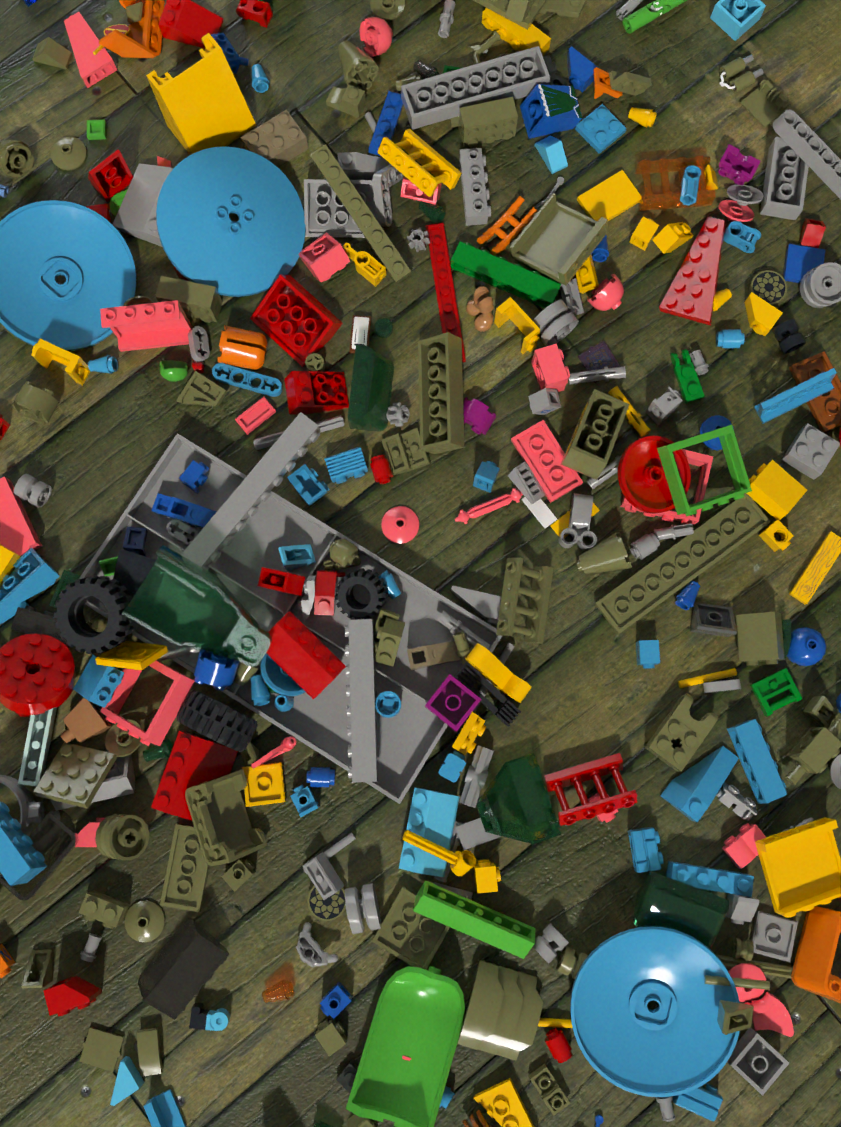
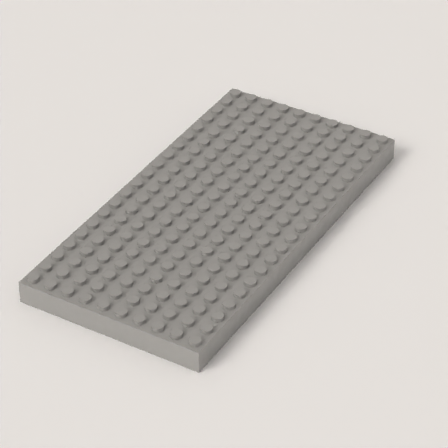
M177 433L79 579L91 576H104L99 561L117 557L120 549L124 550L123 544L127 526L147 528L148 533L144 548L146 551L145 557L158 560L166 568L151 612L145 610L143 613L133 612V616H136V623L131 625L134 627L131 634L145 643L165 645L168 651L235 636L236 644L219 647V649L233 653L235 660L239 658V665L241 659L245 658L246 655L261 662L264 651L257 643L290 611L346 666L349 665V657H346L345 645H349V637H345V625H348V620H355V617L348 618V614H342L340 611L343 609L341 607L338 608L337 605L334 616L314 615L313 603L308 618L303 619L302 613H299L298 602L301 601L303 595H308L304 592V585L302 594L299 596L259 587L258 581L261 568L264 567L304 576V582H307L309 576L317 575V571L324 570L323 561L331 559L329 549L335 540L347 539L356 545L361 564L354 567L350 565L348 568L338 570L333 568V571L337 573L345 572L346 576L350 572L364 568L365 571L371 569L373 574L377 572L380 575L387 570L389 574L392 573L399 590L402 592L393 600L388 595V598L385 599L387 602L382 607L399 614L400 618L398 621L405 622L394 666L375 662L376 653H374L375 701L382 692H394L401 700V710L392 718H385L376 710L378 781L365 782L400 804L448 726L425 708V705L450 674L454 677L463 666L462 661L459 660L411 671L407 649L455 641L452 636L453 634L450 633L451 630L437 621L443 611L457 621H462V625L491 646L488 650L491 653L502 636L496 635L497 629L272 491H270V497L265 502L262 501L259 504L256 514L252 517L249 516L245 521V527L234 534L231 544L227 547L224 546L220 551V557L215 562L212 561L208 566L209 569L206 574L215 588L198 600H195L192 596L188 598L182 589L185 587L182 580L191 574L175 562L188 545L175 539L167 532L166 526L171 520H174L173 518L151 511L157 494L175 497L218 511L246 478V475ZM193 460L198 464L202 462L209 467L207 471L208 479L202 486L198 487V494L184 485L179 479ZM183 522L188 526L194 528L198 532H200L203 529L197 526H193L189 523ZM178 526L172 527L174 532L178 531L179 533H182L183 531ZM188 533L186 534V537H188L190 541L194 540V535L192 536ZM311 544L315 563L291 571H287L283 567L279 547ZM114 575L107 576V577H109L110 580H111V579H113V576H114ZM343 577L337 578L336 587L339 586L338 582L341 579H343ZM355 584L353 587L354 598L361 604H369L370 593L368 589L363 585ZM90 596L86 600L85 605L108 619V613L104 604L96 597ZM380 611L372 618H368L373 620V631ZM448 621L451 625H453V626H454L455 628H457L459 631H462L461 629H459L458 627H456L454 624H452L450 621ZM465 633L466 636H468V637H469L470 639H472L474 642L478 643L476 640H474L473 638H471L469 635H467V634ZM200 652L171 659L194 673ZM259 664V666H258L259 669L256 671V673H255L253 676L262 675V674H261V669H260V664ZM346 667L314 700L306 692L293 696L294 705L286 712L279 711L275 707L274 700L279 693L272 690L265 681L264 683L271 697L269 698L270 703L262 706H254V702L251 701V679L244 686L234 681L231 686L226 687L222 691L348 771V766H352V758H348V745H351V737L347 736V725H351V717H347V705H350V697L346 695V685H350V677H346ZM280 698V705L285 703V698Z

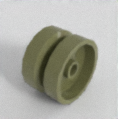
M113 814L107 816L100 823L96 830L95 841L100 853L107 858L133 860L145 851L149 842V830L144 820L136 815Z

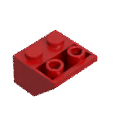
M73 976L56 982L43 992L49 1015L58 1014L59 1017L70 1013V1010L76 1007L79 1010L90 1006V1003L97 1000L96 997L102 993V990L78 976Z

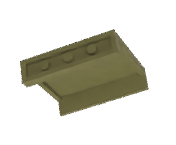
M553 193L549 199L545 200L542 208L534 214L530 223L522 229L518 238L514 239L511 243L512 258L566 286L609 232L608 219L601 217L599 221L589 218L557 202L556 194Z

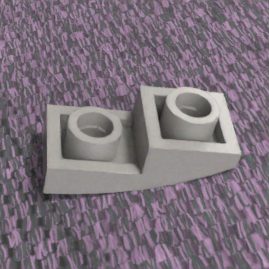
M317 575L309 576L307 582H304V592L308 595H303L301 601L298 602L299 613H302L303 619L308 618L314 603Z

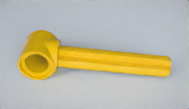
M409 830L404 832L402 837L404 841L449 862L450 868L456 876L462 877L476 865L474 854L468 850L463 852L456 851L454 853Z

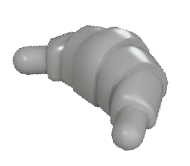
M305 923L296 946L301 961L312 968L337 962L338 955H329L327 952H324L321 946L312 938L310 932L311 923Z

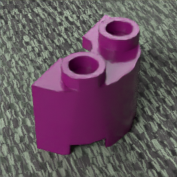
M729 144L720 160L718 173L722 177L733 180L737 185H744L745 182L753 178L761 161L751 155H742L738 148Z
M467 397L463 400L464 425L465 423L471 425V430L477 434L482 433L486 435L496 418V414L489 412L487 405L474 398L472 401Z

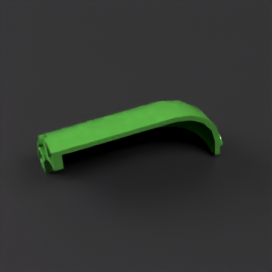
M408 966L396 971L386 982L377 1003L346 1106L348 1111L359 1117L383 1122V1119L395 1122V1127H434L462 1029L465 1012L464 995L459 984L453 979L440 974L441 969L429 966V970ZM402 1056H406L412 1059L410 1061L402 1059Z

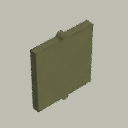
M90 1027L86 1041L82 1044L84 1048L79 1062L114 1072L118 1057L121 1056L120 1050L124 1036Z

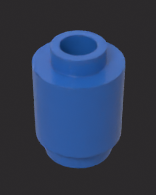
M311 767V771H307V783H310V787L334 786L335 769H330V767Z

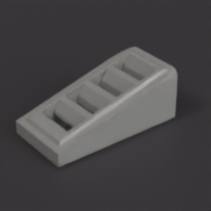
M526 462L515 467L508 475L510 480L531 504L545 496Z

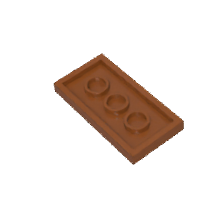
M824 351L791 365L789 369L797 385L823 372L833 369V366ZM837 374L831 381L834 387L833 390L807 402L823 433L841 426V382Z

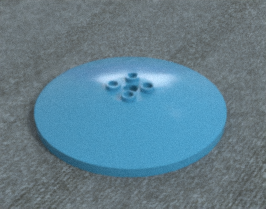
M213 147L198 151L186 157L173 168L164 181L158 197L156 208L157 231L161 245L169 260L189 281L214 286L219 295L233 297L250 296L270 289L280 274L287 275L299 258L298 254L302 251L306 229L301 200L287 176L272 162L254 152L236 147ZM229 214H237L239 220L237 222L231 221Z
M58 200L40 201L25 205L0 221V323L14 336L34 346L38 343L39 339H42L66 351L85 349L109 337L113 331L110 327L102 328L100 309L123 306L129 298L135 297L136 271L133 257L119 231L97 212L76 203ZM63 275L66 277V282L58 284L55 281L56 277Z
M650 926L620 932L602 942L590 953L575 978L571 993L570 1012L578 1046L590 1065L601 1076L615 1086L637 1095L671 1097L701 1087L725 1066L736 1046L739 1031L727 1035L722 1033L717 1022L719 1002L724 1000L740 1003L728 970L711 949L683 932L664 927ZM704 976L728 978L731 986L705 984ZM652 1000L659 1003L658 1007L654 1010L647 1007L648 1002Z

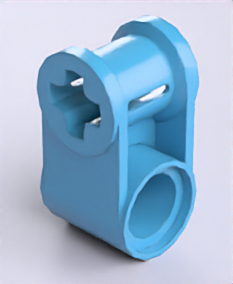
M733 221L726 228L723 240L743 252L753 253L761 233L757 229L746 226L739 221Z

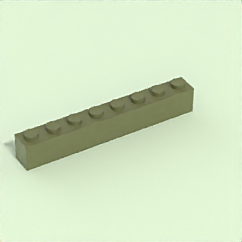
M326 144L310 155L312 160L396 284L412 274L411 270Z

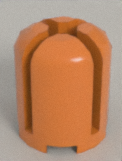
M224 325L225 331H222L219 343L221 356L218 357V363L252 370L260 369L265 362L267 352L266 337L259 332Z

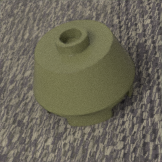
M4 140L0 143V169L5 174L13 177H22L21 174L31 170L34 157L31 155V150L27 144L18 140Z

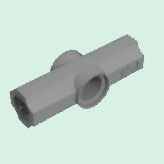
M477 746L472 764L469 765L464 780L465 785L459 803L473 808L476 807L481 789L484 787L489 771L487 770L494 752L493 750Z

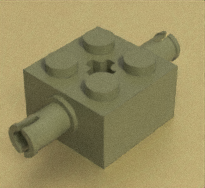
M835 718L828 728H810L786 755L795 764L792 770L785 776L787 781L796 785L805 773L817 774L818 772H823L827 768V762L830 758H835L840 753L841 741L837 738L841 732L840 719Z

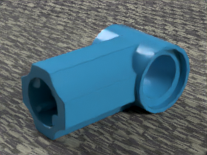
M694 165L688 166L685 169L681 181L680 201L683 205L690 206L696 203L701 170Z

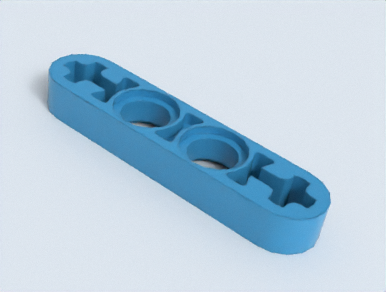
M218 363L212 368L214 378L222 383L272 397L279 396L283 391L281 382L270 376L223 363ZM223 369L226 374H221V376H219L217 371H221ZM238 373L244 375L243 380L240 382L234 381V376ZM255 378L261 379V384L258 387L251 385L252 380ZM265 381H267L266 383L269 386L276 384L278 389L272 391L270 387L265 386Z

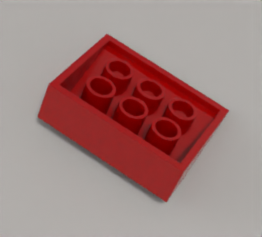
M283 274L279 275L250 318L302 367L306 365V358L312 353H318L343 324L292 276Z
M179 731L151 808L192 821L185 798L186 789L231 773L238 751L186 731Z

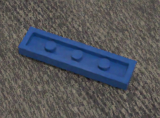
M388 91L369 146V153L381 156L378 154V149L382 139L388 137L392 141L404 106L401 94Z

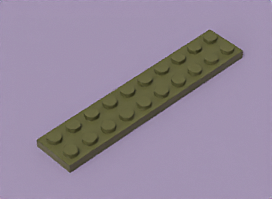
M745 493L743 498L732 502L694 530V534L687 535L597 601L595 605L615 632L620 634L769 524L770 521L754 500Z

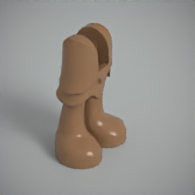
M484 286L478 287L475 290L473 299L466 306V311L469 315H479L475 319L474 326L480 332L489 330L493 324V298L488 297L489 291Z

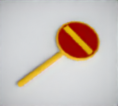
M124 24L112 25L104 30L105 36L115 29L125 35L130 33V27ZM100 45L93 51V54L96 55L104 46Z

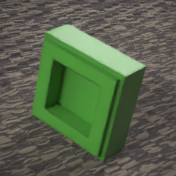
M105 119L87 120L88 140L106 139Z

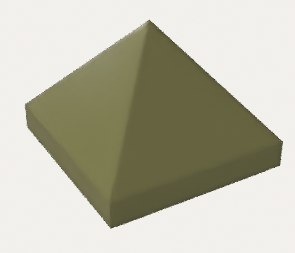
M143 2L126 7L129 24L142 19Z
M249 742L244 751L240 752L246 766L256 762L259 756V749L251 742Z

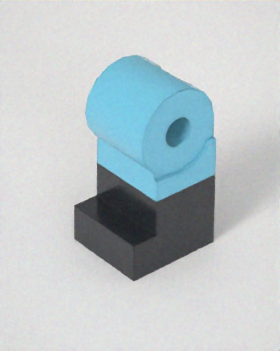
M194 1003L192 1006L189 1029L222 1031L230 1021V1013L224 1008L216 1011L202 1009L203 1003Z

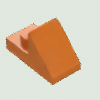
M597 67L594 68V99H597L604 93L615 98L621 97L623 95L622 92L611 89L609 73Z

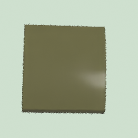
M419 428L403 434L397 433L381 440L393 475L431 464L427 452L420 450Z

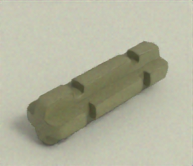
M360 556L357 562L352 565L353 567L361 564ZM331 559L323 561L324 571H333V568L335 570L348 568L340 566L336 562L331 561Z

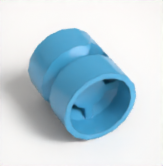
M385 691L376 698L375 708L381 716L392 718L400 712L401 700L396 693Z

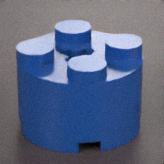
M203 648L198 656L194 671V681L198 684L212 685L216 690L223 691L234 682L239 658L235 660L233 653L223 649L214 648L213 651H207L208 648Z

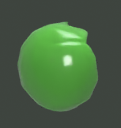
M160 361L159 371L164 379L177 382L187 376L188 366L187 362Z

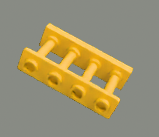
M411 129L405 130L401 141L398 143H394L388 137H384L378 149V154L428 197L433 196L437 185L440 183L445 184L450 190L455 188L462 174Z

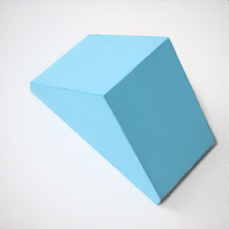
M549 136L535 143V147L551 174L568 167L561 140Z
M311 544L282 546L278 548L283 567L287 571L316 562Z
M125 1056L120 1062L110 1105L115 1106L140 1089L145 1083L128 1056Z

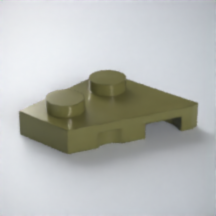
M195 371L176 401L181 404L218 407L228 391Z

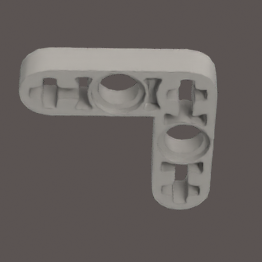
M391 164L375 172L372 179L376 217L381 227H390L392 224L389 187L404 177Z

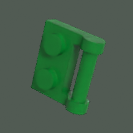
M787 668L750 685L766 717L794 701L802 700V696ZM789 689L790 695L770 705L768 704L767 699Z

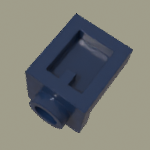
M127 526L123 549L146 556L144 548L148 533L147 528Z

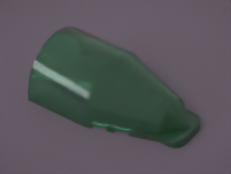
M162 545L156 552L158 558L122 614L175 645H187L194 647L195 650L211 651L214 655L238 660L249 667L257 666L272 643L271 635L260 628L258 622L216 575L167 546Z

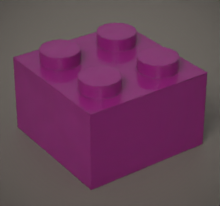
M449 674L426 703L425 708L457 732L482 699Z

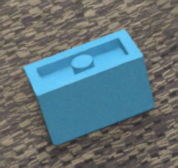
M171 1089L149 1099L143 1106L152 1127H187Z

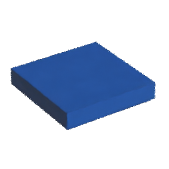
M789 244L786 250L783 274L785 281L800 283L803 276L809 270L824 264L825 249Z

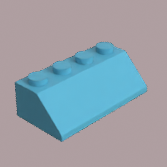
M414 788L406 830L450 850L460 796L423 788ZM404 841L399 869L438 877L445 876L447 861Z

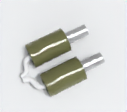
M753 55L745 58L738 57L720 67V85L722 87L726 86L736 94L754 84L755 78L763 75V70L760 68L753 73L747 71L731 80L729 85L723 83L724 80L743 71L745 65L754 60Z

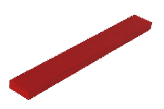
M444 223L426 225V231L429 234L428 238L431 242L428 246L442 334L449 332L460 337L462 340ZM462 340V363H463V362H466V359H465L464 346H463V340Z

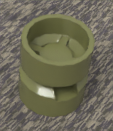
M566 946L559 956L556 971L566 976L572 974V978L575 979L580 967L589 955L584 953L577 954V950Z

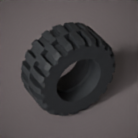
M91 576L68 584L66 590H62L59 594L61 599L56 600L55 603L57 611L54 612V618H57L55 626L56 629H60L61 633L59 635L61 638L67 639L66 643L70 647L76 646V651H86L87 654L101 653L125 642L128 639V634H131L134 629L131 625L136 623V616H133V612L136 611V605L132 606L131 601L134 599L132 595L126 593L128 589L124 585L119 586V581L116 579L110 580L107 576ZM90 596L99 599L106 607L108 622L103 632L93 630L85 621L83 609L86 600Z
M194 689L188 693L177 714V720L183 725L239 752L246 749L258 726L256 720Z

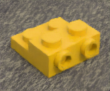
M472 712L452 748L465 756L467 752L471 754L477 745L474 742L477 735L481 737L487 727L483 725L485 720Z

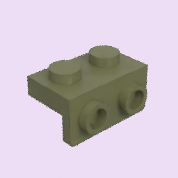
M616 71L609 72L611 89L636 96L652 86L651 78L627 71L623 74Z

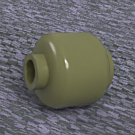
M347 539L335 540L330 546V558L340 566L348 567L357 562L359 558L358 548Z

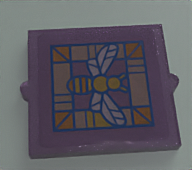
M604 341L594 347H589V350L578 356L586 371L604 369V367H621Z

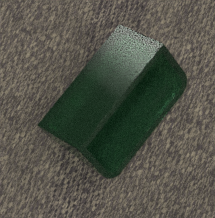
M356 345L348 422L350 429L380 432L388 426L386 413L388 407H390L394 365L390 359L363 345Z
M651 871L637 892L633 921L638 928L650 926L664 927L683 932L699 940L709 949H712L727 915L729 900Z

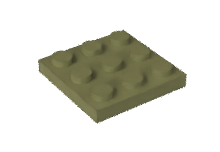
M64 742L33 792L38 797L88 808L117 757L114 753Z
M402 887L381 923V929L377 930L372 942L413 967L427 969L450 927L414 912L413 907L416 894Z

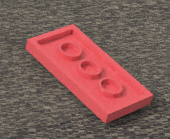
M544 420L511 438V442L523 461L530 467L550 503L583 484L582 479L575 470L561 465L565 453Z

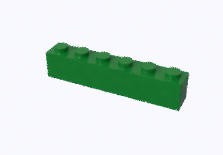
M459 242L451 259L450 266L452 269L543 308L555 302L561 284L552 278L547 279L536 271L526 270L520 264H512L503 257L491 255L489 251L477 249L467 242Z

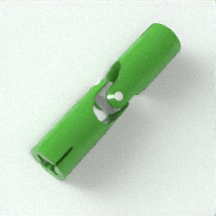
M687 0L653 1L623 19L624 29L627 33L631 34Z

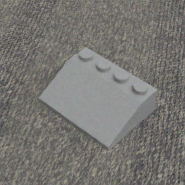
M139 163L112 224L118 231L162 247L156 225V208L163 183L173 168Z
M304 179L305 237H321L327 232L332 237L365 238L326 180ZM350 180L377 220L372 180Z

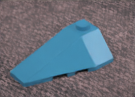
M30 548L15 562L13 566L16 568L10 576L5 575L2 579L4 582L0 587V613L46 590L60 577L33 548Z
M721 746L703 758V760L687 769V771L672 779L660 796L691 821L698 822L712 803L739 758L727 748Z

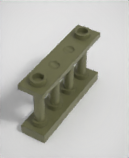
M507 558L496 635L512 636L513 632L525 635L524 642L543 644L554 568L540 566L534 567L533 570L523 567L524 558ZM521 574L533 578L531 589L520 586ZM518 593L530 596L529 608L517 605ZM516 613L527 615L526 627L514 624Z

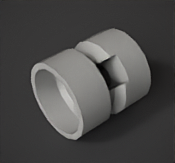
M29 474L22 475L14 488L16 496L23 500H28L29 503L38 508L48 501L52 492L50 485L42 481L38 482L37 478Z
M550 923L543 930V935H538L535 938L533 948L546 962L550 963L557 956L556 951H562L569 942Z

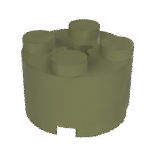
M26 381L15 398L12 407L17 412L22 410L25 413L24 416L30 420L41 424L46 422L47 424L58 405V400L53 397L54 393L46 388L41 390L33 383Z

